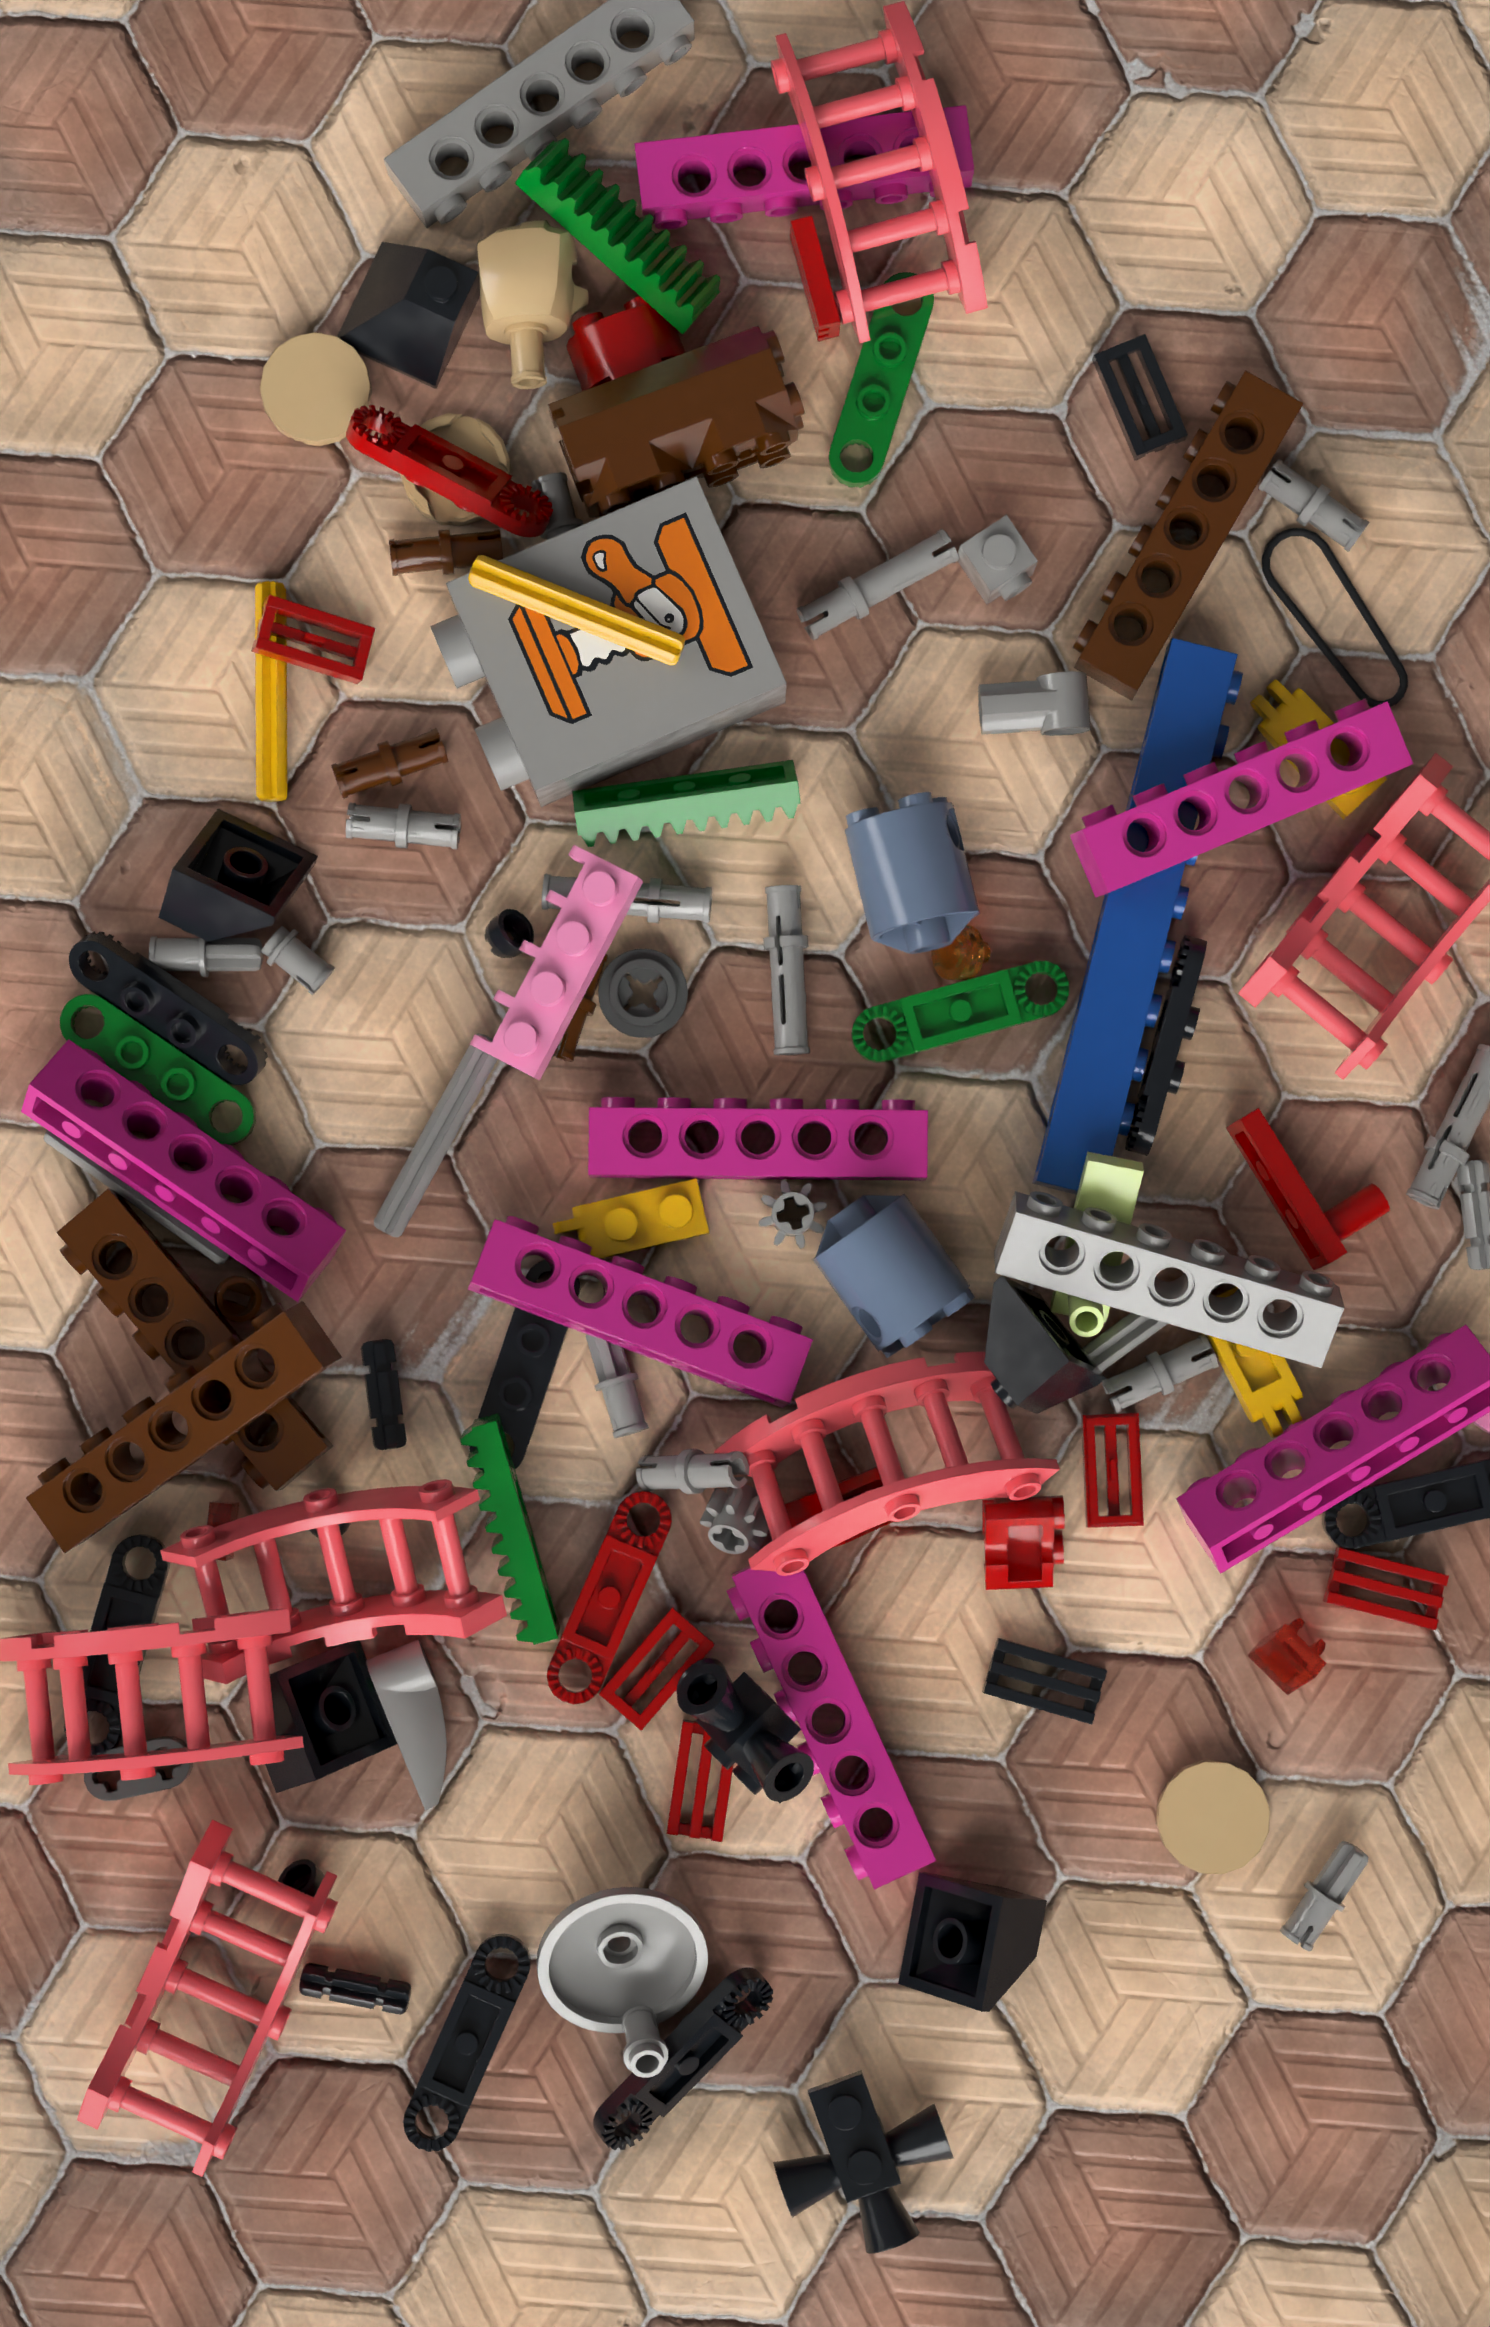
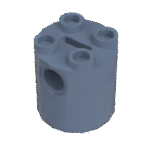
M931 792L916 793L899 799L900 809L880 814L879 809L874 807L858 810L846 815L848 828L845 829V834L870 937L875 942L909 954L928 952L952 944L966 925L980 914L954 805L952 802L947 801V797L932 798Z
M905 1194L901 1196L863 1195L827 1221L816 1257L813 1258L815 1264L878 1351L881 1350L886 1358H889L903 1347L907 1348L933 1329L932 1325L945 1316L952 1315L975 1298L969 1289L970 1284Z

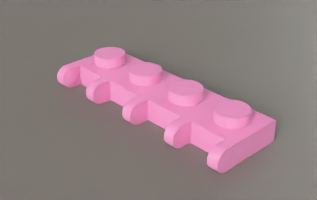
M575 845L572 846L568 855L574 861L584 865L567 898L552 890L548 892L545 900L561 910L541 948L523 940L519 950L535 958L515 998L500 990H497L493 998L496 1002L509 1008L492 1042L483 1036L475 1034L470 1042V1045L539 1081L643 883V880L638 876Z

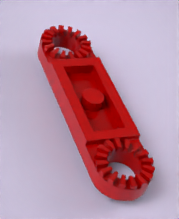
M364 405L360 409L356 408L346 430V437L349 443L359 452L404 475L410 482L424 486L449 499L460 509L473 512L512 534L532 538L538 537L546 531L553 509H551L552 502H547L549 498L546 495L541 497V491L538 489L532 492L531 486L527 485L525 488L522 484L515 483L511 480L512 475L417 424L411 427L401 422L399 416L393 417L395 413L389 411L387 414L384 413L385 408L381 406L379 411L376 410L375 405H369V408ZM372 430L377 431L374 436L371 435ZM520 509L525 510L522 515L519 514Z
M638 1491L630 1494L620 1503L547 1670L548 1686L554 1696L563 1702L570 1704L585 1703L595 1697L604 1682L671 1528L672 1514L669 1505L656 1493ZM636 1504H651L659 1512L660 1524L653 1534L640 1536L629 1528L627 1515ZM580 1659L587 1663L592 1673L591 1683L587 1688L581 1691H570L562 1685L559 1671L566 1661Z

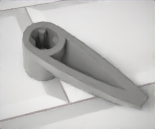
M418 1639L366 1660V1665L424 1809L428 1810L439 1803L445 1774L447 1741L437 1683L422 1644Z

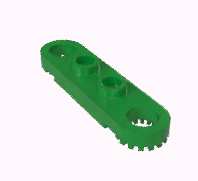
M911 272L897 273L888 278L884 284L918 274ZM933 294L920 297L921 308L915 314L909 316L898 314L891 306L873 311L868 327L870 341L863 343L829 451V466L832 475L841 484L852 488L870 485L878 478L883 469L933 310ZM862 444L865 448L869 449L873 459L869 468L862 472H852L843 466L840 455L849 445Z
M1046 960L1034 961L907 996L895 1001L872 1006L860 1013L852 1027V1043L857 1053L864 1059L874 1063H884L1036 1021L1056 1014L1065 1005L1070 992L1069 981L1065 972L1058 965ZM1035 974H1045L1051 977L1057 987L1055 999L1049 1004L1043 1005L1034 1004V1002L1030 1001L1025 990L1028 978ZM885 1019L895 1028V1042L887 1049H872L864 1040V1027L871 1020Z
M92 994L76 996L64 1006L60 1015V1029L66 1040H71L82 1049H89L97 1053L108 1067L127 1080L136 1081L145 1086L153 1098L172 1111L180 1112L190 1117L201 1131L220 1144L235 1145L244 1141L252 1133L256 1124V1112L252 1102L244 1094L103 998ZM84 1008H97L104 1017L102 1031L96 1037L90 1039L81 1038L76 1033L74 1027V1019L77 1017V1013L81 1012ZM225 1101L237 1103L242 1111L240 1126L230 1133L217 1131L211 1121L212 1112L215 1107Z

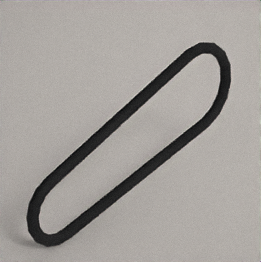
M1289 528L1276 534L1267 543L1262 555V571L1269 586L1360 700L1366 698L1368 705L1372 708L1387 701L1390 707L1396 705L1405 696L1408 688V675L1328 544L1317 533L1304 528ZM1291 536H1302L1312 540L1320 547L1399 675L1400 686L1392 698L1385 701H1377L1370 698L1362 690L1275 580L1270 569V557L1273 549L1282 540Z

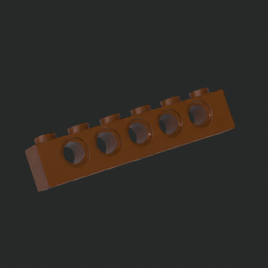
M1246 370L1237 386L1226 381L1210 411L1219 415L1211 431L1207 433L1200 428L1183 456L1184 459L1191 462V465L1182 481L1171 476L1155 506L1164 510L1154 529L1144 523L1128 551L1130 555L1136 557L1131 569L1126 576L1116 571L1100 599L1109 607L1099 624L1088 619L1072 648L1081 653L1074 667L1075 669L1086 673L1087 676L1127 699L1133 700L1304 403ZM1235 427L1244 429L1252 439V446L1244 450L1233 448L1226 441L1225 431ZM1203 475L1218 477L1224 484L1225 494L1214 498L1204 495L1198 488L1197 479ZM1177 522L1190 524L1197 533V542L1191 545L1178 544L1172 539L1169 526ZM1151 569L1162 571L1170 581V589L1163 593L1149 591L1142 582V573ZM1121 617H1131L1137 620L1142 627L1143 636L1136 641L1121 639L1114 630V621Z
M108 1188L56 1232L66 1243L59 1250L68 1263L80 1275L89 1270L102 1286L96 1292L102 1303L117 1318L125 1313L138 1328L132 1337L141 1349L152 1360L157 1359L161 1355L175 1373L168 1378L169 1380L192 1365L198 1373L213 1363L207 1353L234 1334L238 1336L241 1342L243 1341L242 1337L225 1317L217 1311L213 1303L135 1211L114 1190ZM124 1242L132 1252V1262L126 1271L114 1274L107 1267L106 1253L115 1243ZM158 1284L166 1290L169 1303L161 1315L152 1317L142 1307V1296L147 1288ZM190 1327L200 1330L205 1338L204 1351L193 1360L186 1359L178 1349L179 1336ZM258 1358L261 1367L265 1371L271 1373L270 1370L264 1365V1363ZM291 1395L265 1412L273 1416L278 1424V1435L271 1444L267 1446L260 1445L252 1438L250 1433L251 1423L223 1442L225 1446H228L234 1441L245 1454L247 1459L241 1465L252 1480L262 1489L270 1484L275 1491L283 1490L333 1447L332 1443Z
M303 1301L287 1310H284L280 1303L275 1304L251 1321L256 1332L242 1342L234 1334L209 1351L207 1354L213 1363L198 1373L192 1365L165 1383V1387L170 1392L166 1397L155 1404L149 1396L122 1415L127 1423L126 1426L114 1434L111 1433L108 1427L104 1428L79 1446L85 1455L72 1465H70L65 1457L37 1476L43 1486L27 1496L26 1499L64 1554L88 1540L342 1358ZM259 1349L267 1351L272 1356L275 1363L274 1373H269L261 1367L258 1361ZM216 1380L223 1382L229 1388L231 1393L230 1404H226L218 1398L215 1392ZM173 1411L185 1418L188 1425L187 1435L180 1433L175 1428L172 1421ZM131 1442L142 1449L145 1456L144 1465L137 1463L131 1456ZM88 1473L93 1474L100 1481L102 1496L96 1494L90 1488Z

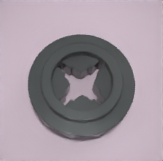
M634 949L619 955L606 967L600 979L598 997L605 1018L618 1031L629 1037L653 1038L672 1029L686 1009L688 989L683 972L670 957L652 949ZM628 975L634 981L638 980L643 985L651 981L655 982L660 977L663 979L657 984L658 988L653 993L656 1006L660 1009L658 1013L652 1007L648 1008L643 1003L638 1004L636 1007L632 1006L627 1011L624 1010L634 995L630 987L631 984L626 978Z

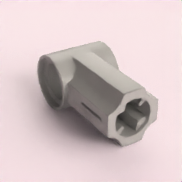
M1056 672L1037 677L1036 681L980 684L978 686L979 720L982 735L1041 731L1042 735L1063 736L1091 730L1087 674L1084 672Z

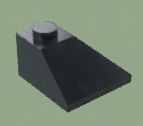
M382 242L337 337L354 347L358 354L436 389L480 298L479 272L426 248Z
M217 809L173 867L158 918L208 942L272 926L315 866L318 856Z
M1003 1275L994 1282L984 1363L996 1377L991 1382L993 1390L1007 1406L1012 1409L1019 1406L1038 1414L1098 1386L1106 1379L1059 1317L1051 1312V1307L1041 1294Z
M360 1641L344 1643L270 1674L276 1735L303 1736L304 1748L284 1750L285 1761L265 1764L276 1793L316 1781L397 1744L366 1665L367 1659Z
M919 1872L898 1984L981 2012H989L1037 1957L1047 1900L1004 1887Z

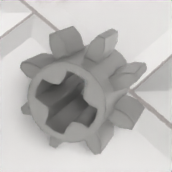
M782 1180L781 1192L783 1195L777 1200L771 1196H762L761 1200L763 1203L772 1208V1214L761 1219L759 1226L767 1227L774 1225L778 1230L774 1245L778 1246L781 1244L785 1235L795 1236L796 1244L802 1249L805 1246L803 1233L808 1229L815 1233H823L824 1228L822 1225L813 1221L814 1213L824 1210L827 1204L826 1202L811 1203L807 1198L812 1185L809 1182L798 1193L791 1192L787 1181ZM788 1199H794L797 1207L806 1206L809 1215H805L801 1219L802 1228L792 1230L789 1222L779 1223L777 1219V1214L784 1211V1201Z
M744 1485L741 1488L729 1487L726 1493L719 1488H715L700 1520L701 1525L710 1527L708 1537L711 1543L719 1550L729 1554H741L748 1549L749 1545L759 1550L769 1531L757 1491L749 1485Z

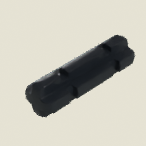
M389 1339L367 1341L361 1346L363 1366L369 1365L370 1374H364L370 1419L376 1418L377 1427H371L373 1445L377 1450L400 1448L406 1445L407 1438L405 1423L399 1424L398 1415H403L398 1370L392 1371L391 1362H396L394 1343Z
M314 1963L306 1964L302 1970L299 1992L304 1996L321 1999L324 1994L330 1996L329 2001L374 2009L378 2005L383 2006L382 2011L399 2015L404 2014L408 2009L411 1996V1985L408 1982L389 1979L388 1983L381 1982V1977L338 1968L335 1970V1973L329 1972V1966Z

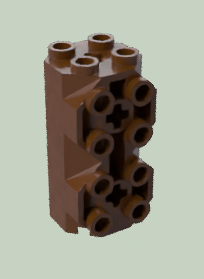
M759 326L548 404L554 428L558 427L562 437L559 443L580 499L585 503V509L589 518L605 516L696 476L697 478H705L708 488L718 487L736 479L739 476L737 470L756 463L759 464L760 468H768L780 464L791 457L788 446L798 440V430L804 428L801 415H804L805 411L794 382L786 385L783 382L784 372L781 363H784L785 359L774 330L762 333Z

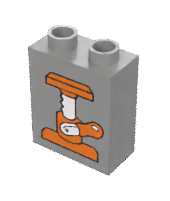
M697 476L499 560V562L681 634L685 638V645L675 665L670 666L473 587L468 580L469 573L446 583L458 615L430 626L456 688L458 689L485 677L500 711L501 718L474 729L500 790L503 791L529 779L541 807L573 794L572 791L590 787L782 705L786 701V680Z

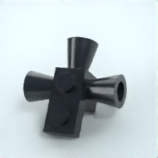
M714 1658L699 1660L682 1674L677 1685V1702L683 1712L697 1718V1723L711 1737L704 1746L727 1770L735 1762L738 1764L732 1772L754 1795H757L763 1789L770 1800L781 1803L782 1801L794 1798L806 1788L813 1776V1760L810 1756L788 1743L801 1728L750 1676L743 1672L732 1682L724 1665Z
M862 2070L808 2089L812 2106L830 2154L773 2162L792 2218L842 2187L847 2203L858 2199L866 2253L873 2254L887 2251L917 2237L920 2232L893 2186L901 2184L898 2170L900 2166L954 2159L935 2104H932L885 2133Z

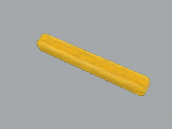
M478 555L470 569L468 580L473 587L670 666L678 662L683 651L685 638L679 633L487 556Z
M265 581L259 582L255 586V639L258 633V623L263 614L262 607L265 598L268 595H273L286 600V588L281 582ZM276 614L274 622L287 626V617ZM270 635V641L287 646L286 639ZM255 653L256 795L261 801L279 802L287 798V663Z

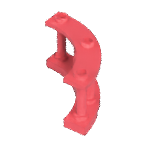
M905 1L883 6L886 29L878 31L877 38L796 59L788 36L784 33L775 36L779 59L771 60V69L779 94L788 92L809 154L812 167L805 168V177L813 202L822 200L842 285V290L834 291L840 321L842 324L851 322L859 343L870 341L865 312L947 290L949 295L957 293L966 314L988 308L976 241L969 242L963 210L969 209L952 138L934 78L926 80L917 57L924 55V49ZM884 60L886 65L895 64L899 77L895 78V85L812 106L804 81ZM901 107L903 112L912 111L919 137L913 139V145L830 167L820 132L821 128ZM919 167L921 172L929 170L936 201L929 202V209L847 231L837 189ZM935 231L937 236L944 234L949 260L941 262V268L867 289H860L853 253Z
M1437 753L1431 757L1373 829L1380 836L1376 839L1367 833L1286 931L1287 934L1275 950L1266 956L1238 993L1255 1008L1269 992H1272L1278 998L1283 994L1350 1049V1052L1337 1068L1335 1074L1343 1080L1358 1064L1367 1070L1388 1045L1381 1036L1421 983L1426 980L1432 985L1453 961V958L1446 952L1490 901V879L1473 898H1470L1404 844L1407 838L1400 833L1418 810L1426 817L1431 813L1490 861V831L1446 796L1448 790L1441 783L1453 766ZM1377 859L1381 860L1385 865L1391 861L1457 915L1455 920L1432 947H1429L1363 893L1366 887L1359 880ZM1337 908L1343 913L1350 910L1416 964V967L1394 994L1326 940L1329 934L1321 927ZM1299 955L1306 960L1310 957L1314 958L1379 1012L1365 1031L1360 1029L1297 977L1300 971L1293 966V963Z
M985 1352L955 1353V1363L927 1367L924 1357L885 1365L832 1382L796 1398L795 1401L798 1409L780 1417L774 1422L766 1414L733 1435L714 1451V1454L740 1451L746 1456L749 1463V1475L747 1476L753 1478L772 1538V1542L748 1559L751 1570L775 1571L782 1576L793 1575L803 1571L809 1566L810 1561L820 1554L865 1530L887 1521L899 1522L908 1520L916 1516L921 1510L977 1499L1009 1498L1018 1501L1030 1498L1041 1490V1485L1060 1470L1056 1459L1024 1457L1006 1404L991 1386V1382L996 1377L984 1363ZM975 1401L982 1404L1001 1460L968 1463L947 1402ZM920 1405L926 1409L946 1468L905 1479L884 1415L891 1411ZM859 1422L863 1424L883 1486L844 1501L823 1439L832 1432ZM802 1448L823 1511L792 1528L774 1469L778 1463Z
M446 1479L431 1481L422 1486L377 1488L337 1494V1491L332 1488L320 1489L305 1495L301 1502L262 1511L216 1527L203 1525L190 1528L180 1535L181 1541L160 1550L163 1561L194 1567L206 1617L230 1614L216 1559L253 1545L269 1609H289L291 1632L271 1635L272 1645L267 1646L269 1665L291 1658L290 1646L322 1637L326 1647L348 1642L372 1639L378 1634L376 1627L404 1625L406 1635H440L466 1639L507 1616L502 1595L479 1592L476 1586L470 1585L454 1518V1513L480 1500L478 1489L455 1487L452 1481ZM402 1519L432 1521L448 1590L425 1591L424 1585L417 1583ZM379 1520L395 1589L391 1594L363 1598L362 1594L355 1592L339 1524ZM316 1528L333 1599L329 1601V1605L299 1612L297 1608L291 1605L275 1538ZM237 1639L207 1643V1654L201 1655L204 1679L228 1684L246 1675L244 1649H238Z
M265 1609L192 1619L193 1630L180 1632L179 1622L159 1624L158 1622L112 1627L103 1631L88 1632V1629L49 1631L0 1638V1661H16L17 1671H23L32 1750V1760L8 1763L9 1775H28L29 1785H42L64 1781L63 1774L120 1770L121 1780L144 1779L156 1776L155 1767L242 1756H249L250 1765L285 1761L284 1750L304 1748L303 1736L276 1735L267 1646L272 1645V1634L291 1632L289 1609ZM237 1639L238 1649H244L253 1739L210 1744L201 1655L207 1654L206 1643ZM171 1647L172 1658H178L187 1747L147 1751L138 1661L144 1660L143 1650ZM108 1654L109 1665L115 1664L124 1753L92 1755L83 1666H88L87 1656ZM51 1659H53V1669L60 1670L68 1755L55 1756L46 1668L52 1667Z
M215 1820L211 1821L190 1860L182 1885L169 1914L172 1916V1920L162 1943L158 1942L136 1989V1993H138L137 1998L124 2025H119L87 2089L77 2118L78 2121L98 2130L108 2109L118 2113L120 2108H123L203 2144L192 2171L202 2177L212 2156L221 2160L224 2159L237 2130V2127L228 2124L267 2038L270 2037L278 2041L288 2021L292 2009L284 2006L283 2003L314 1931L325 1933L338 1905V1901L329 1898L337 1875L327 1871L315 1896L312 1897L232 1861L234 1855L225 1851L233 1829ZM222 1882L304 1918L294 1944L290 1945L213 1910L214 1904L205 1900L211 1885L214 1884L220 1887ZM205 1931L284 1967L268 2004L188 1969L189 1962L180 1959L191 1932L200 1936ZM177 1990H180L257 2025L256 2032L241 2064L238 2065L159 2029L161 2023L152 2018L164 1992L168 1991L175 1994ZM150 2050L230 2086L213 2123L132 2087L133 2080L124 2076L136 2052L147 2055Z

